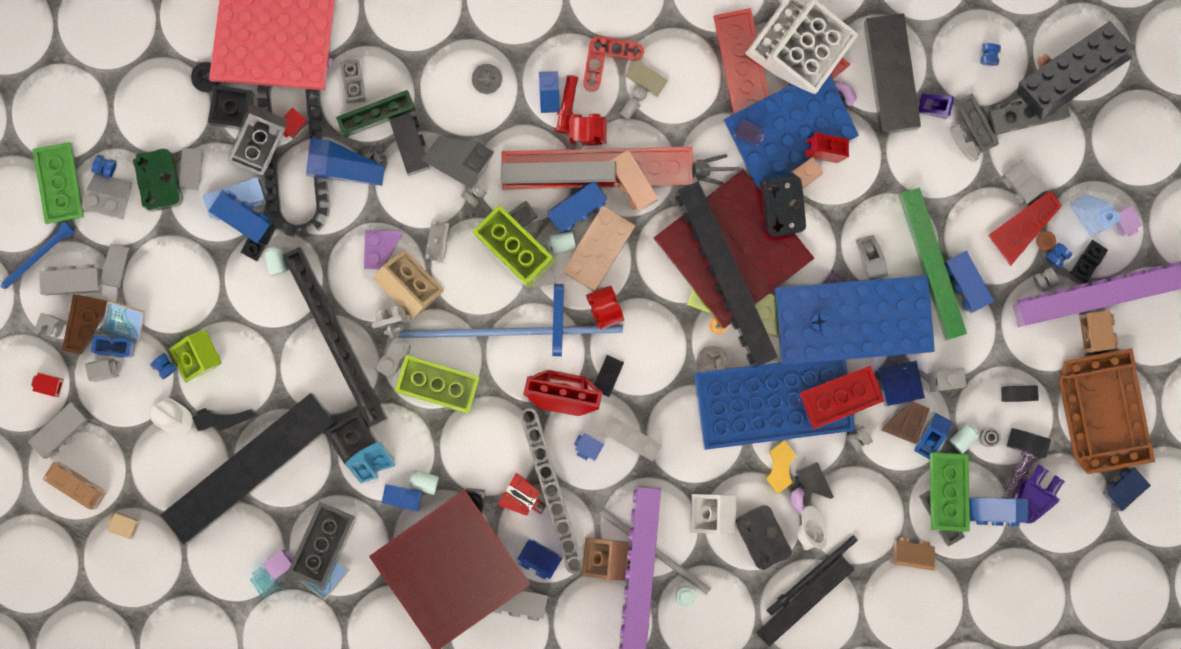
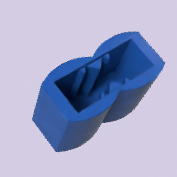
M96 336L92 339L91 352L102 356L114 355L121 358H131L134 356L136 343L124 338L113 339L105 336Z

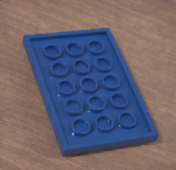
M830 75L816 94L791 84L723 119L752 180L758 187H760V181H763V177L788 173L811 159L805 157V152L812 145L806 144L809 138L815 136V133L846 138L849 141L859 136Z

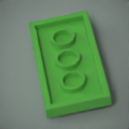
M68 142L34 148L33 155L45 224L85 218L81 208L82 200L72 143Z
M930 453L931 530L970 531L969 455Z

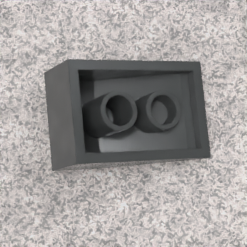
M251 104L227 162L263 176L286 129L287 119Z
M439 136L422 161L472 189L488 167L494 151L478 142Z

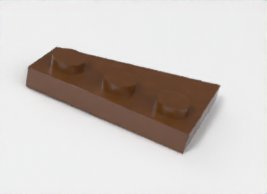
M73 294L62 351L83 354L105 315L107 300Z

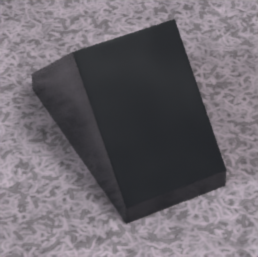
M609 355L606 356L594 383L603 392L602 395L610 397L624 365L623 361Z

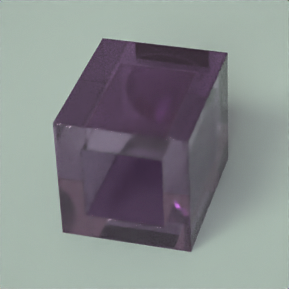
M740 119L733 137L756 147L757 144H761L765 134H763V128Z

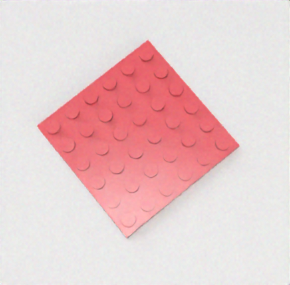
M219 0L210 81L325 90L335 0Z

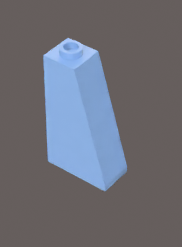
M1088 194L1083 195L1070 204L1090 236L1103 232L1122 220L1111 203Z

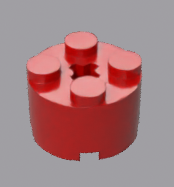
M572 114L571 119H569V144L576 145V141L580 142L581 146L602 145V142L607 144V119L601 117V114H589V117Z
M611 285L586 295L599 330L625 320Z

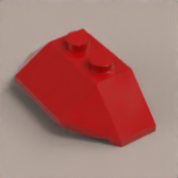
M546 370L527 377L523 395L540 409L581 416L599 410L603 392L587 377Z

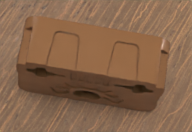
M53 462L42 478L45 482L90 510L97 509L107 494L105 490L61 462Z

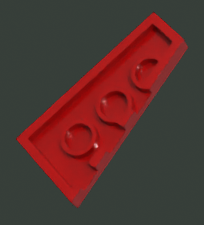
M1050 190L990 233L988 237L1007 263L1012 266L1062 205Z

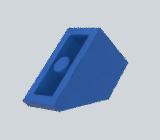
M558 71L539 72L541 113H556L560 110Z
M935 412L914 451L930 459V453H936L948 436L952 421Z
M385 484L381 503L419 511L423 492Z

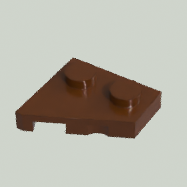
M911 401L885 424L881 431L916 444L930 408Z

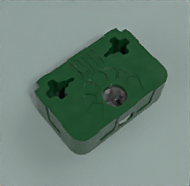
M159 149L135 155L136 158L133 159V165L143 208L150 212L180 206L183 202L181 189H179V178L173 153L167 149ZM144 160L148 162V164H146V168L141 166V164L144 163ZM166 174L171 176L169 182L163 180V178L166 177ZM151 197L156 199V201L153 202L154 205L149 203V201L152 200Z

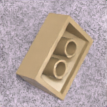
M405 249L383 265L373 277L399 306L404 307V311L411 315L412 320L444 291Z

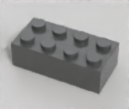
M319 501L287 572L288 575L325 591L356 522L355 516Z

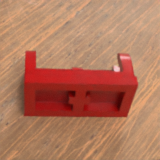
M815 133V136L809 138L806 144L812 145L805 152V157H813V159L839 163L849 157V139Z

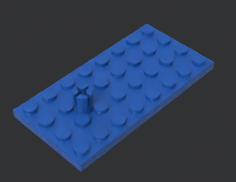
M928 275L774 288L781 365L935 352Z
M846 360L781 365V362L763 364L757 368L747 366L694 373L703 449L708 450L855 431L853 414L813 429L799 395L800 392L848 374Z

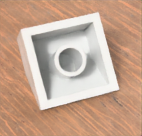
M692 494L691 533L735 534L736 495Z

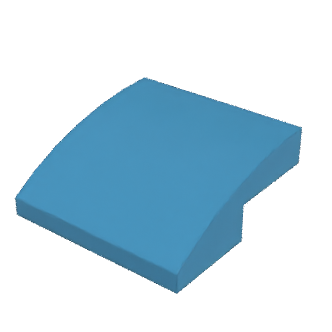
M378 442L356 453L346 462V466L360 483L377 479L378 471L394 467L395 459L382 442Z

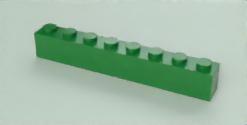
M920 187L903 192L898 196L924 276L928 275L929 292L945 341L965 335L967 331Z

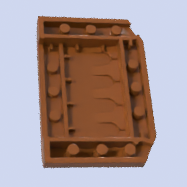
M1124 349L1064 361L1059 378V386L1073 456L1087 474L1155 462L1133 349Z

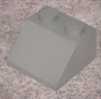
M94 174L86 189L81 208L86 211L123 220L133 183Z

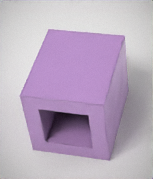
M1133 205L1117 212L1122 219L1116 223L1121 236L1127 234L1129 237L1139 232L1138 228L1143 225Z
M281 550L266 561L263 566L275 580L289 570L294 557L289 551Z

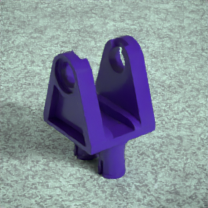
M1039 464L1030 479H1022L1019 486L1017 498L1028 499L1029 512L1028 522L1021 523H1034L1060 501L1056 494L1065 481L1054 475L1048 487L1043 489L1040 483L1049 470L1044 469Z

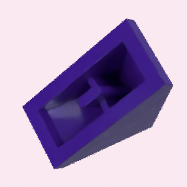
M922 94L918 108L919 113L947 119L951 114L955 97Z

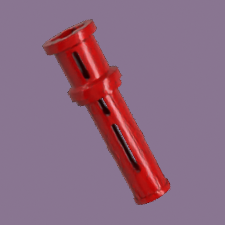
M566 76L561 110L557 112L559 117L557 127L554 129L555 132L569 134V119H571L573 114V103L579 78L577 76Z

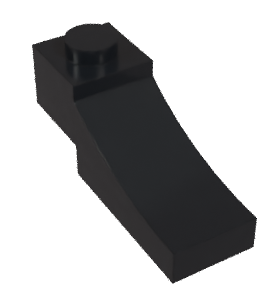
M207 408L197 411L196 416H193L192 419L197 431H203L215 425L218 431H223L257 415L254 409L223 415L215 414L213 410L207 411Z

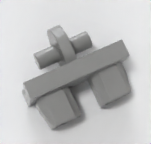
M403 306L391 307L392 318H389L388 310L376 311V322L372 323V328H387L384 330L385 335H389L392 339L399 337L403 327L401 325L398 326V324L412 321L411 315H405Z

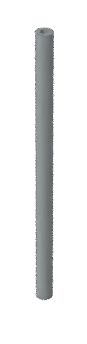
M603 508L600 511L599 515L629 536L630 527ZM656 548L655 556L706 595L709 593L710 587Z

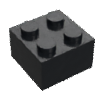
M213 85L208 123L211 126L240 130L250 105L254 103L255 93L247 89Z
M356 412L325 431L344 465L359 451L378 443L361 412Z

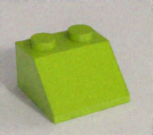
M206 329L185 337L169 348L185 383L212 371L222 364L220 356L216 352Z

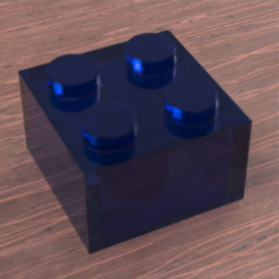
M917 360L876 369L881 393L884 398V407L925 398Z
M529 538L517 560L520 561V566L527 570L531 567L537 571L535 573L537 576L545 580L546 578L551 579L563 557Z

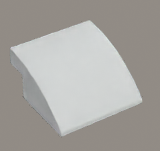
M784 0L745 54L783 80L816 94L859 34L817 0H812L807 4L802 0Z

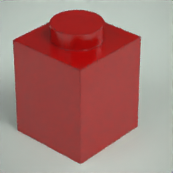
M293 107L283 116V118L287 119L283 135L286 138L290 136L294 139L308 124V121Z
M37 372V376H34L32 379V391L59 397L64 379Z

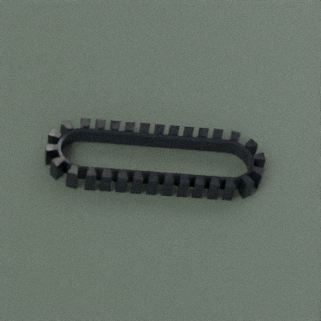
M258 85L257 92L267 96V99L257 98L258 106L260 108L267 106L268 110L266 111L272 113L271 90L273 86ZM305 89L310 138L323 139L321 133L314 135V131L323 132L322 123L320 121L313 123L312 120H322L321 111L319 109L311 110V107L321 108L319 98L310 99V95L319 96V90ZM275 150L267 166H273V170H266L264 173L266 179L274 177V182L265 181L266 190L271 191L275 189L276 193H266L267 202L276 201L277 206L267 205L268 214L278 213L280 218L272 221L278 230L284 223L288 225L284 234L294 237L296 228L301 229L302 238L309 237L311 235L307 227L313 224L320 231L324 225L317 221L319 215L322 214L329 217L330 209L321 208L320 202L330 203L329 195L327 193L319 195V190L328 191V183L326 181L318 183V178L314 177L316 212L313 218L301 225L289 223L284 218L281 209Z

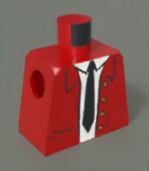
M516 473L498 505L527 516L531 509L542 514L547 504L537 499L541 492L520 474Z

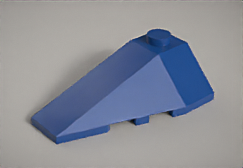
M310 138L306 176L383 185L385 166L330 140Z

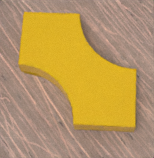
M785 440L769 451L773 460V467L766 480L777 494L793 483L789 475V466L796 454Z

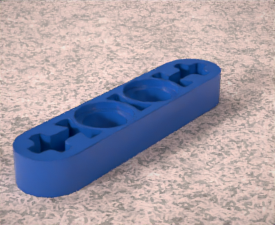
M554 284L552 356L562 357L564 284Z

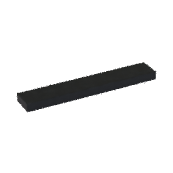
M841 555L756 633L770 647L855 569Z

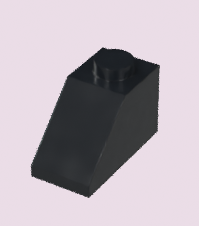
M818 462L795 471L797 476L794 478L798 487L802 486L807 491L829 499L834 498Z

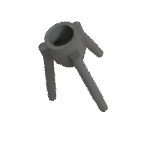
M727 154L696 160L692 164V176L697 181L723 185L724 182L706 176L710 175V171H740L741 168L710 167L709 164H706L727 158Z

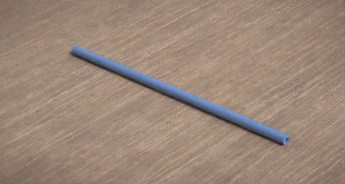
M613 325L599 330L598 326L563 327V334L623 333V325ZM553 327L400 331L398 338L553 335Z

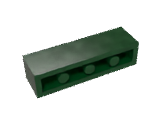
M405 90L337 116L336 119L343 136L346 138L388 122L389 119L416 111L409 91Z

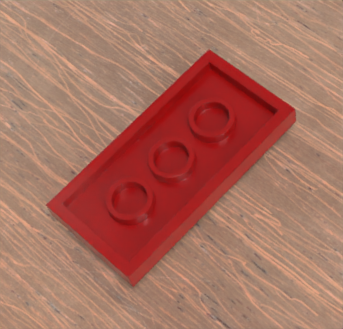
M871 365L799 393L813 429L884 402Z

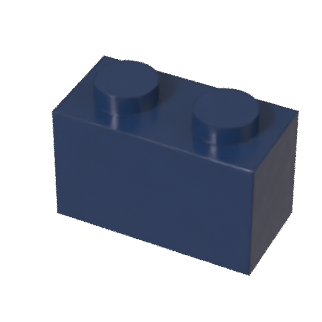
M1126 468L1119 474L1121 478L1116 482H1110L1105 487L1106 491L1103 494L1118 511L1125 510L1151 486L1136 468Z

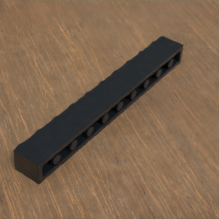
M699 181L677 190V196H675L676 203L679 207L682 206L685 212L683 218L686 224H690L693 230L691 231V236L694 242L698 241L700 249L698 250L702 259H706L708 263L706 267L710 277H714L716 284H714L718 295L721 294L724 299L722 304L725 311L731 314V325L734 330L737 329L739 332L738 340L742 348L745 347L748 352L746 358L749 364L757 368L778 358V355Z
M298 247L282 255L368 426L373 427L387 420L388 417L304 250Z

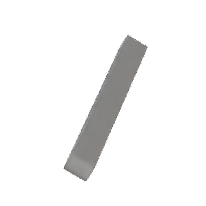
M527 408L521 413V422L565 567L568 572L576 574L582 570L583 561L538 414L534 409ZM528 411L533 412L535 415V419L530 423L524 419V414ZM532 430L540 432L539 440L533 441L530 439V432ZM542 448L546 451L544 459L536 458L535 452L537 449ZM543 467L551 469L552 474L550 477L545 478L541 475ZM549 485H554L557 488L555 496L547 494L546 489ZM554 504L562 505L563 512L556 515L552 512ZM561 522L568 524L569 529L565 533L558 531L557 526ZM564 542H573L574 549L572 551L564 550ZM572 559H576L580 563V567L576 570H572L569 567V562Z

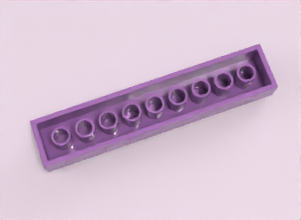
M1181 261L1168 264L1165 269L1164 265L1147 269L1148 273H1145V270L1130 273L1129 277L1126 274L1110 278V282L1106 278L1091 282L1092 286H1089V283L1073 287L1074 290L1070 291V287L1054 291L1055 295H1051V292L1036 295L1034 300L1032 296L1017 300V304L1013 305L1017 325L1022 327L1181 289Z
M638 486L637 490L633 491V502H636V509H632L631 521L634 522V528H630L629 541L633 542L632 548L629 547L627 560H630L631 564L630 567L626 568L625 580H629V585L624 588L623 599H627V605H623L622 619H625V625H621L620 638L624 639L619 649H647L661 488Z

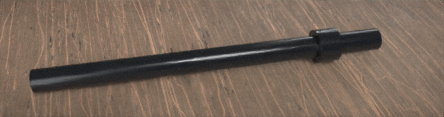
M852 535L789 591L777 597V601L766 611L773 615L782 606L785 607L790 603L789 600L853 546L858 539Z

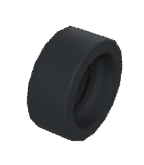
M1038 385L1001 387V401H1039Z

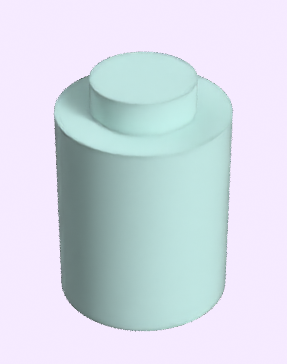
M573 231L550 235L551 239L547 240L549 251L553 250L554 254L576 249Z
M278 246L267 248V252L264 253L270 276L289 271L282 256L284 255L283 249H278Z
M965 425L949 441L963 454L979 439V431L973 425Z
M417 471L416 474L412 473L409 484L412 485L413 490L435 495L439 477Z
M682 586L676 592V600L681 606L689 607L694 604L696 595L692 588Z

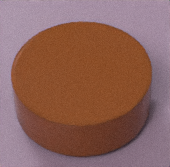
M1044 231L1037 236L1036 244L1043 251L1051 250L1056 245V237L1052 232Z

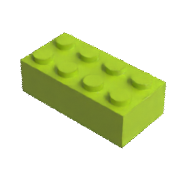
M500 205L472 231L475 237L528 289L556 262Z
M405 355L394 392L470 414L481 377Z

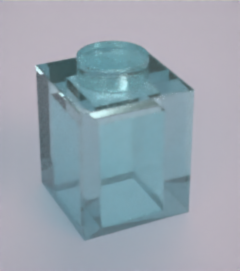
M260 567L252 573L254 577L249 579L262 598L267 597L281 587L277 579L274 580L266 568L263 570Z

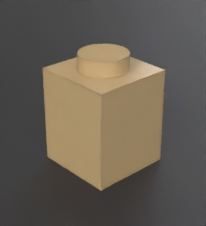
M119 512L115 513L109 518L107 526L110 527L108 531L128 539H133L140 520Z

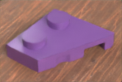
M365 230L364 269H381L392 255L395 246L402 236V231Z

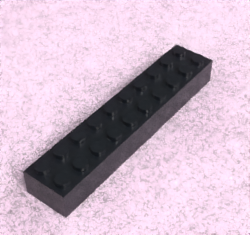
M314 393L308 394L160 514V516L184 545L189 544L315 442L326 430L336 425V420Z

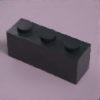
M410 112L389 119L407 175L410 176L430 169L429 164L422 161L426 154L423 149L426 143L423 134H418L417 128L420 125L417 116L413 117Z

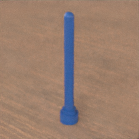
M66 221L60 224L58 232L1 283V287L7 289L63 237H70L75 233V230Z

